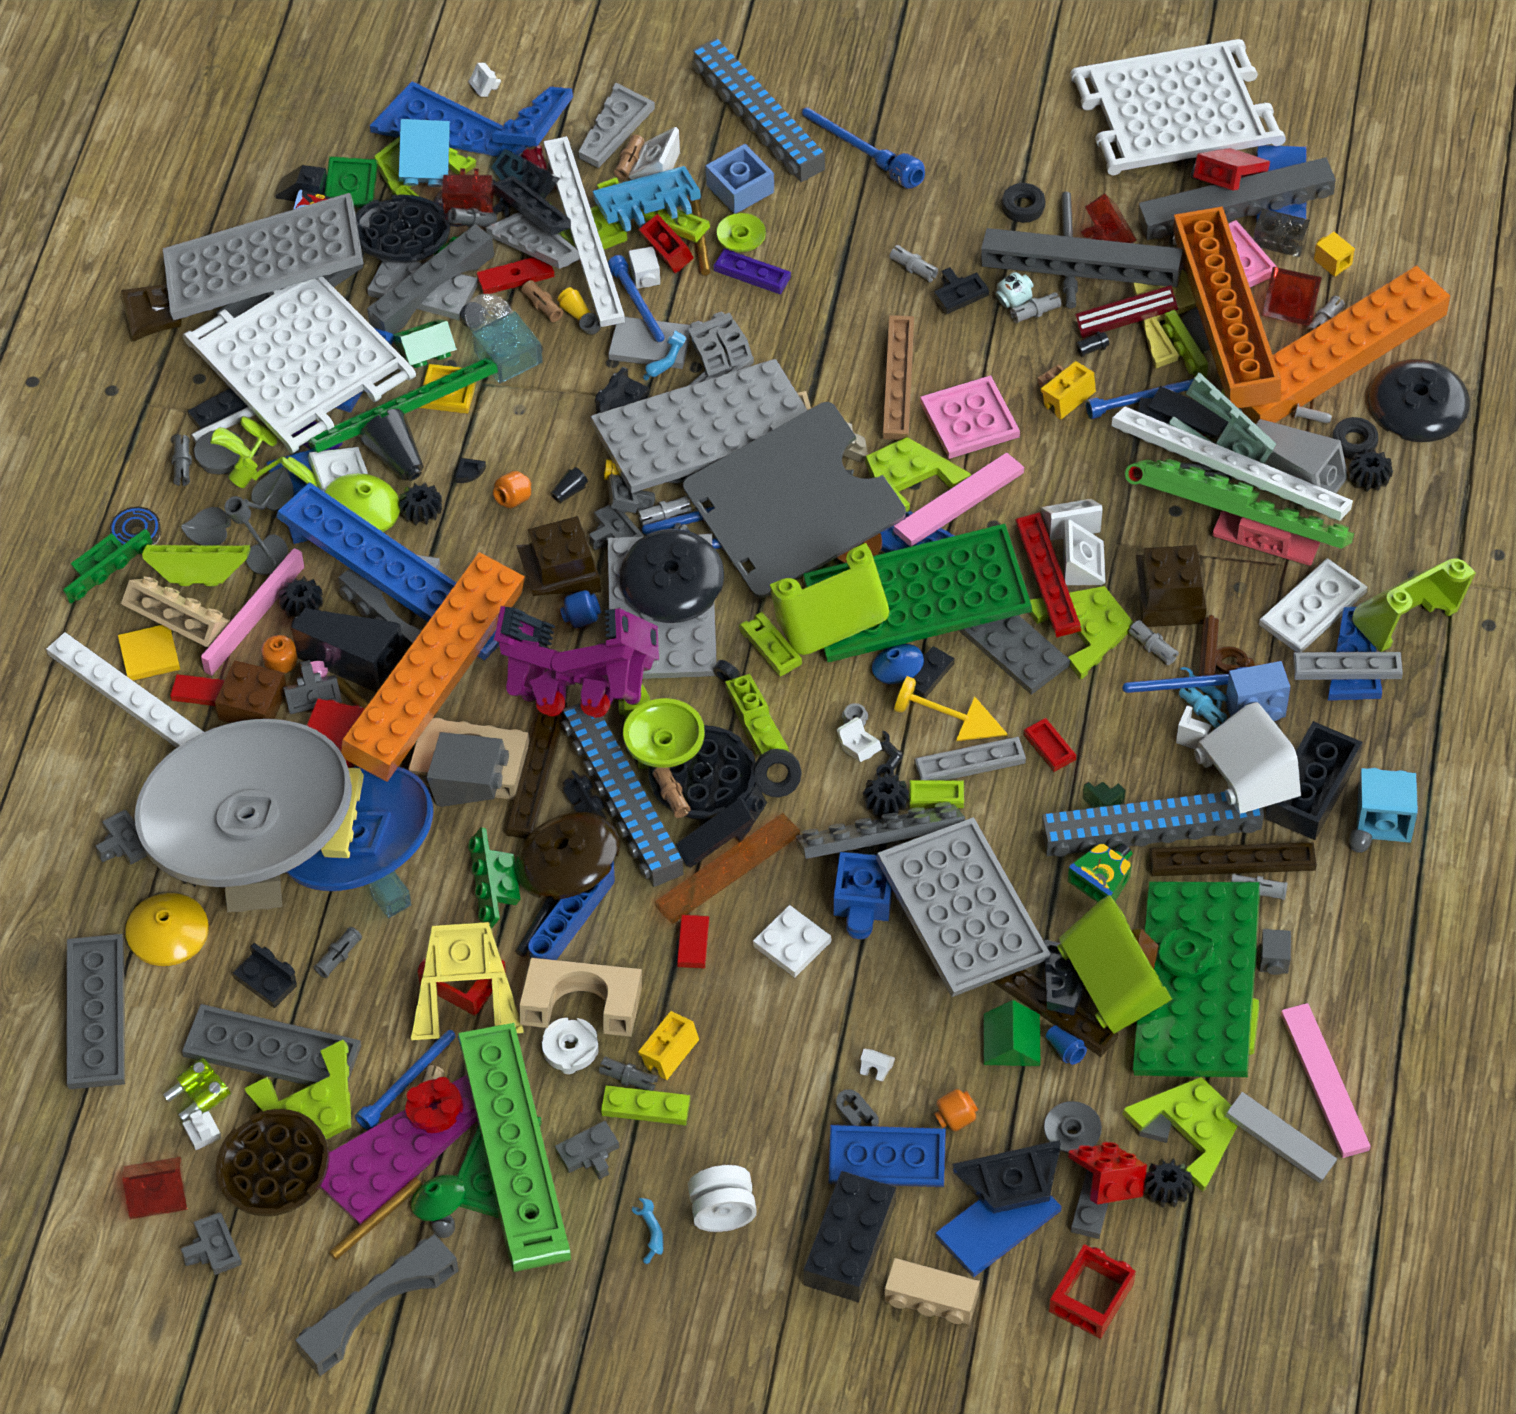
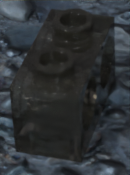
M1262 208L1255 227L1253 240L1262 249L1301 257L1308 237L1310 220Z

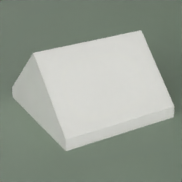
M676 127L644 143L639 153V160L634 164L629 174L631 180L673 169L680 154L679 130Z
M1092 499L1041 507L1050 541L1063 539L1064 524L1068 519L1092 534L1101 531L1102 505Z
M1066 520L1063 537L1064 580L1066 585H1103L1105 583L1104 541L1073 521Z

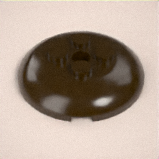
M570 812L553 817L534 829L521 845L515 863L518 881L526 892L538 898L542 895L552 896L554 900L579 895L594 887L611 871L610 865L615 856H619L620 852L619 835L608 820L594 813Z
M272 1109L250 1116V1120L241 1125L237 1130L234 1128L222 1143L216 1161L217 1181L227 1200L243 1212L263 1217L286 1214L305 1204L321 1187L329 1167L328 1143L321 1129L312 1119L302 1113L288 1109ZM279 1163V1165L276 1168H273L272 1171H270V1168L274 1164Z

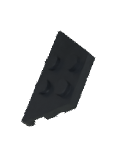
M1060 1140L955 1163L952 1164V1171L993 1214L1047 1202L1051 1196L1061 1143Z

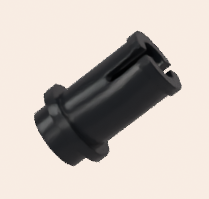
M1099 331L1095 332L1094 336L1076 342V348L1081 357L1099 349L1104 351L1109 346V339L1106 333H1100Z

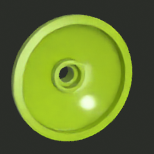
M362 473L346 474L333 480L325 490L326 494L382 532L391 528L399 517L400 502L397 493L388 483L375 476Z
M669 698L654 699L641 704L630 713L623 728L624 743L629 753L639 762L659 768L677 766L690 760L700 750L705 735L703 720L699 713L687 703Z

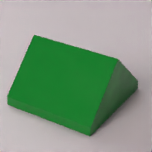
M1014 1000L984 1013V1065L1040 1066V1014Z

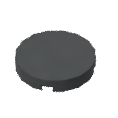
M215 430L202 435L194 448L196 462L199 467L201 466L210 474L230 473L238 462L240 455L224 446L211 444V437ZM232 432L242 440V438L237 433Z

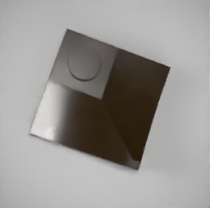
M167 284L121 290L120 297L132 342L156 332L181 327V318L173 320L170 313Z

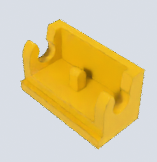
M1077 361L1072 363L1041 388L1046 409L1051 408L1053 405L1056 417L1063 419L1096 392L1094 372Z
M670 1011L638 1051L649 1071L655 1067L661 1078L669 1079L699 1041L694 1022Z

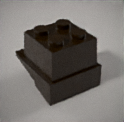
M578 516L528 529L529 544L516 545L533 596L563 593L575 594L584 590L590 594L601 592L600 577Z
M1197 545L1144 548L1143 555H1136L1142 623L1147 627L1203 624L1207 608Z

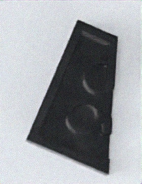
M504 149L491 166L501 180L514 176L543 199L548 196L561 179L508 149Z
M1044 939V943L1051 954L1050 957L1045 959L1047 1009L1074 1015L1086 987L1069 958L1065 960L1057 948V945L1060 943Z

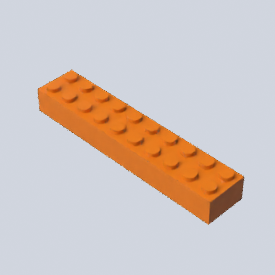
M1223 206L1175 214L1174 238L1177 247L1183 249V266L1226 398L1237 408L1281 401V378Z
M1416 265L1273 354L1281 378V401L1244 407L1242 412L1254 424H1257L1260 419L1273 423L1278 422L1297 409L1298 403L1300 407L1446 316L1450 295Z
M480 552L477 554L344 737L341 749L344 759L388 782L495 632L500 607H512L522 594L525 576Z

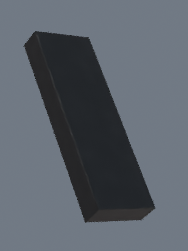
M1162 386L1159 387L1149 405L1150 411L1170 420L1174 416L1192 429L1217 440L1228 422L1201 403Z
M740 798L675 845L685 864L692 868L756 821L746 802Z

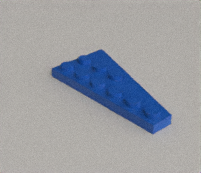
M413 81L370 125L371 133L398 138L400 137L401 119L450 121V148L497 157L500 156L504 149L511 150L520 155L527 148L525 145L493 142L492 133L496 130L502 131L504 126Z

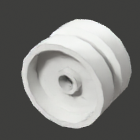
M733 1165L711 1167L695 1174L688 1182L690 1201L693 1203L694 1224L699 1229L708 1232L734 1230L745 1226L757 1215L755 1199L751 1194L752 1183L750 1173L745 1168Z

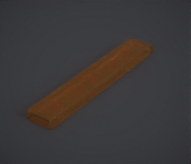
M784 813L780 814L655 901L656 908L674 924L682 918V915H687L796 839V836L800 835V830Z

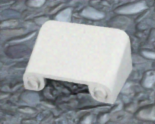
M1258 702L1244 706L1200 740L1197 748L1194 749L1198 764H1202L1205 768L1214 764L1228 782V789L1225 790L1226 799L1229 805H1234L1239 814L1301 796L1298 759L1295 749Z

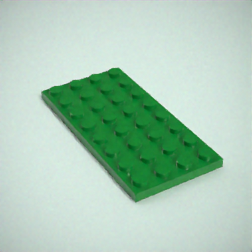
M1006 523L873 556L889 606L888 618L880 624L824 647V651L829 663L1032 612V605ZM844 563L804 573L806 587L849 570L848 564Z
M1149 882L1145 933L1160 945L1162 938L1175 928L1177 930L1184 929L1183 926L1201 928L1212 938L1215 947V958L1212 965L1204 973L1195 977L1182 978L1174 976L1164 969L1160 962L1158 946L1154 970L1172 1000L1137 1020L1133 1064L1134 1076L1248 1078L1260 882Z

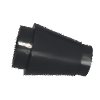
M574 467L572 470L568 469L550 494L555 501L561 504L585 489L588 479L577 467Z

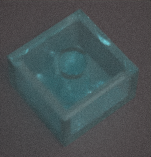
M516 311L472 332L474 352L481 360L487 358L496 364L498 372L492 375L499 384L543 363L541 343Z

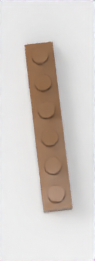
M889 315L883 439L902 440L906 437L909 438L914 316Z

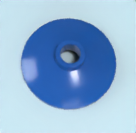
M911 644L889 647L880 652L874 659L872 671L875 678L880 682L886 684L902 683L907 676L913 678L921 670L924 657L921 650Z

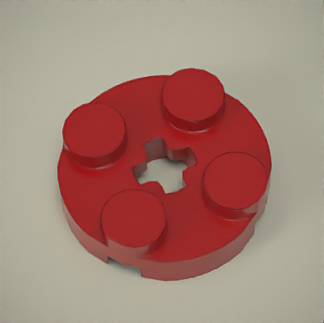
M446 1077L425 1081L409 1089L406 1094L405 1111L413 1127L424 1129L426 1133H439L449 1129L456 1123V1117L459 1115V1112L461 1111L462 1113L463 1098L458 1088ZM434 1102H441L437 1104L438 1108L435 1110L429 1107Z

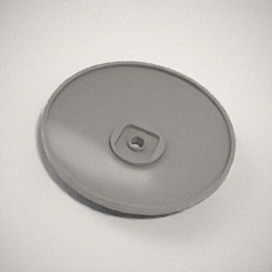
M254 719L226 724L188 740L172 751L156 766L147 778L138 796L135 809L137 834L150 860L158 868L179 880L211 887H233L261 882L283 874L302 864L323 848L334 836L349 809L352 795L351 776L346 761L337 746L325 735L306 725L277 719ZM249 814H254L252 817L244 819Z

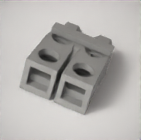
M721 311L713 314L712 320L704 323L696 321L690 324V329L688 330L694 349L700 357L708 376L729 368L725 353L732 367L753 359L748 340L733 320L730 312L724 314Z

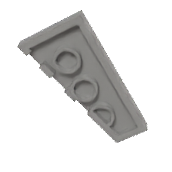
M615 83L611 96L604 103L605 107L602 113L595 120L596 124L593 130L589 131L579 150L580 159L598 168L655 109L653 101L618 83Z
M521 212L486 227L487 233L492 238L556 268L566 267L580 259L579 251L559 234L549 235Z

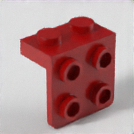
M1103 1142L1101 1145L1093 1147L1082 1145L1078 1149L1069 1150L1068 1158L1093 1173L1090 1201L1098 1205L1143 1197L1147 1164L1137 1159L1134 1154L1127 1153L1114 1142Z

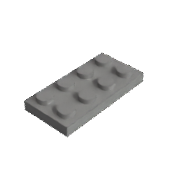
M383 261L368 287V296L380 299L420 268L423 263H390ZM458 274L448 279L430 293L417 309L460 321L461 309L469 304L478 286V278Z

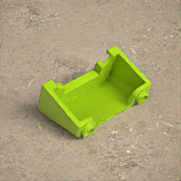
M866 543L853 548L847 554L846 560L849 570L803 590L800 584L792 578L781 579L770 584L776 620L789 644L798 654L807 655L880 624L888 618L889 606L872 552Z
M1454 558L1447 560L1359 604L1352 616L1353 623L1379 652H1383L1389 649L1393 643L1391 636L1400 616L1410 609L1422 604L1429 612L1439 608L1445 610L1447 616L1456 613L1476 573L1463 560Z
M1108 895L1095 904L1059 937L1061 943L1057 945V948L1065 960L1069 958L1099 1010L1095 1015L1103 1028L1108 1026L1115 1034L1171 1001L1172 998L1165 986H1162L1157 973L1152 968L1129 928L1130 926L1122 910L1113 898Z

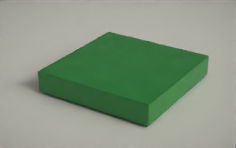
M329 156L325 196L334 198L350 193L356 208H362L371 201H374L378 161L376 159Z

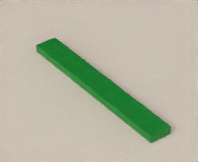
M484 358L343 421L330 430H325L310 438L308 444L319 453L361 434V430L369 421L378 415L381 418L389 415L388 410L400 409L406 414L497 373V366L494 362Z

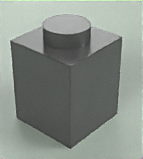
M1263 929L1260 950V972H1268L1272 975L1288 974L1291 960V931Z

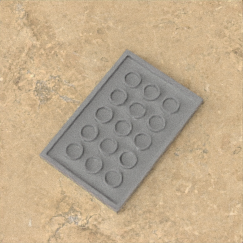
M712 534L699 535L712 545ZM642 537L608 538L609 609L621 608L658 626L659 660L653 662L651 670L643 671V679L716 676L713 672V668L716 665L714 604L702 615L679 623L658 622L643 613L639 614L628 604L623 596L619 573L625 554ZM668 569L667 573L673 574L676 571H671V569Z
M974 817L877 853V862L951 997L1044 962L1046 958L1050 957L1049 950Z

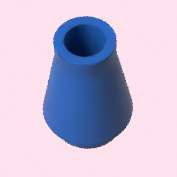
M1058 1026L1051 1027L1046 1033V1039L1052 1044L1065 1063L1075 1065L1084 1058L1087 1048L1084 1046L1083 1040L1063 1031Z

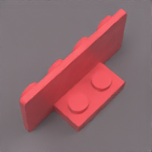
M1223 510L1213 530L1214 537L1309 566L1312 565L1321 543Z

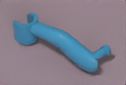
M675 330L673 335L668 337L667 343L671 347L667 356L664 359L646 365L645 370L647 373L643 375L644 380H648L650 376L656 377L673 366L679 349L686 340L683 334Z
M1180 668L1181 670H1187L1189 677H1196L1190 668ZM1215 686L1197 687L1212 697V699L1217 700L1216 707L1221 710L1222 701L1228 702L1227 696Z
M639 1198L643 1203V1209L632 1207V1212L643 1216L650 1231L648 1246L651 1250L643 1258V1262L648 1264L655 1253L660 1255L663 1253V1233L652 1213L654 1210L653 1202L649 1199Z

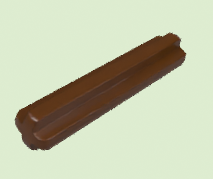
M1209 615V617L1203 620L1199 676L1215 675L1219 619L1215 618L1214 615Z

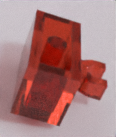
M460 168V175H443L442 199L444 213H448L452 207L465 210L476 208L481 212L493 213L494 192L492 175H479V168H474L473 175H466L465 168Z
M1106 193L1085 206L1095 224L1093 227H1088L1081 231L1086 239L1093 235L1092 239L1095 240L1103 239L1104 241L1134 243L1137 241L1118 205Z

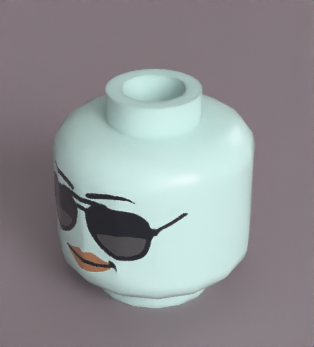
M1014 272L997 284L998 291L995 294L1005 308H1015L1025 304L1032 298L1031 288L1034 286L1026 274L1021 276L1019 273Z

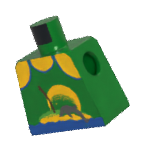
M1099 844L1069 866L1067 882L1097 903L1108 895L1116 901L1131 877L1132 865L1127 860L1133 853L1125 844H1120L1114 851L1104 844Z

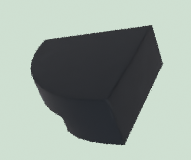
M461 458L455 476L456 483H467L480 477L486 469V461Z

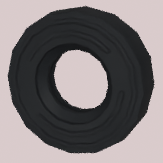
M1017 183L1010 186L1002 197V208L1005 215L1011 220L1021 223L1037 220L1043 214L1046 205L1042 190L1029 183ZM1018 198H1028L1033 204L1030 207L1022 208L1016 206L1014 202Z
M1360 417L1346 418L1337 423L1333 430L1332 438L1341 440L1343 455L1348 459H1353L1355 453L1361 454L1363 449L1371 452L1378 445L1377 429L1366 419ZM1355 432L1362 434L1365 441L1361 444H1352L1345 437L1348 433Z
M784 749L768 750L760 755L754 764L755 784L758 785L761 792L770 797L779 798L789 795L796 790L801 781L802 771L799 761L792 753ZM773 764H782L787 768V777L782 782H772L767 777V770Z

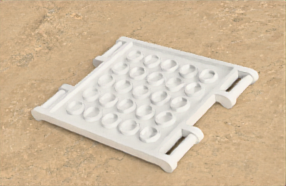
M1237 39L1074 68L1070 72V77L1077 85L1083 109L1091 110L1096 105H1101L1111 129L1110 131L1100 132L1095 137L1096 143L1101 147L1106 159L1108 173L1110 175H1117L1122 170L1195 158L1198 153L1227 148L1240 150L1273 144L1274 146L1282 145L1286 138L1277 126L1271 104L1253 105L1243 82V79L1251 82L1258 76L1256 69L1251 66L1247 57L1244 41ZM1232 52L1233 54L1237 55V58L1242 68H1237V65L1231 54ZM1090 77L1096 93L1090 94L1084 80L1085 78ZM1259 116L1264 118L1269 132L1265 133ZM1111 142H1116L1122 158H1115L1110 145Z
M323 276L284 287L282 290L277 289L267 292L270 296L269 298L236 318H233L224 309L213 320L193 332L188 331L183 334L186 344L192 347L285 444V447L291 454L298 451L299 446L309 441L310 438L333 428L334 424L326 413L364 390L369 398L376 402L387 391L405 380L410 381L416 377L412 366ZM396 369H400L401 372L392 376L380 385H374V383L384 378L388 374L392 373ZM317 419L319 423L294 438L291 436Z

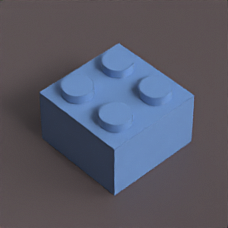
M744 144L706 165V185L736 214L774 193V173Z
M1282 661L1229 671L1226 692L1228 702H1225L1230 717L1244 706L1255 702L1262 706L1273 721L1286 717L1290 684Z

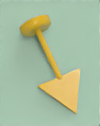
M906 677L898 695L894 711L904 712L909 702L913 701L963 720L964 723L956 741L1008 736L1006 731L975 696L966 715L913 695L916 681L912 677Z

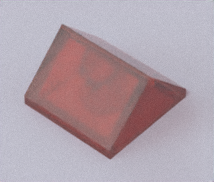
M1273 266L1262 316L1309 326L1313 321L1318 304L1322 277Z
M181 1157L124 1166L122 1179L130 1219L188 1210Z

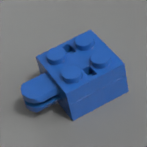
M840 852L834 893V916L847 917L846 929L848 934L855 939H864L870 936L874 920L889 921L893 889L876 860L877 855Z

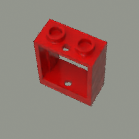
M426 959L420 963L417 971L420 986ZM501 959L502 964H503V967H504V970H505V973H506L505 961H503V960ZM477 979L467 994L445 982H436L437 996L473 1016L477 1015L493 994L492 979Z
M1084 1244L1050 1298L1049 1312L1101 1339L1132 1289L1136 1271L1128 1263L1116 1261L1108 1257L1101 1249L1097 1247L1091 1248ZM1085 1266L1121 1284L1104 1314L1068 1296Z

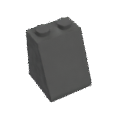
M440 732L427 774V780L437 806L444 807L495 798L497 789H500L502 786L503 766H507L509 761V751L505 749L502 739Z

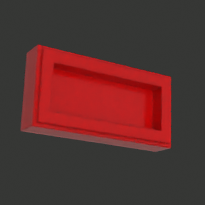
M177 674L171 692V700L216 706L215 701L225 680Z
M1047 718L1024 729L1023 735L1053 772L1076 760L1074 751Z
M682 915L678 967L706 969L709 916Z

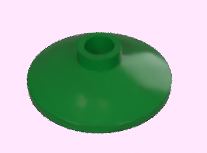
M441 1175L428 1180L415 1192L412 1198L411 1209L414 1215L423 1221H436L447 1217L463 1202L466 1194L465 1185L460 1178L454 1175Z

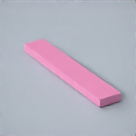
M1005 453L894 526V533L912 547L1024 473V466L1008 453Z
M295 548L290 551L201 655L205 673L212 676L279 598V590L283 589L284 582L291 583L293 577L296 578L303 570L304 562L301 551Z
M1306 1003L1282 1010L1281 1017L1342 1158L1369 1151V1141L1309 1004Z

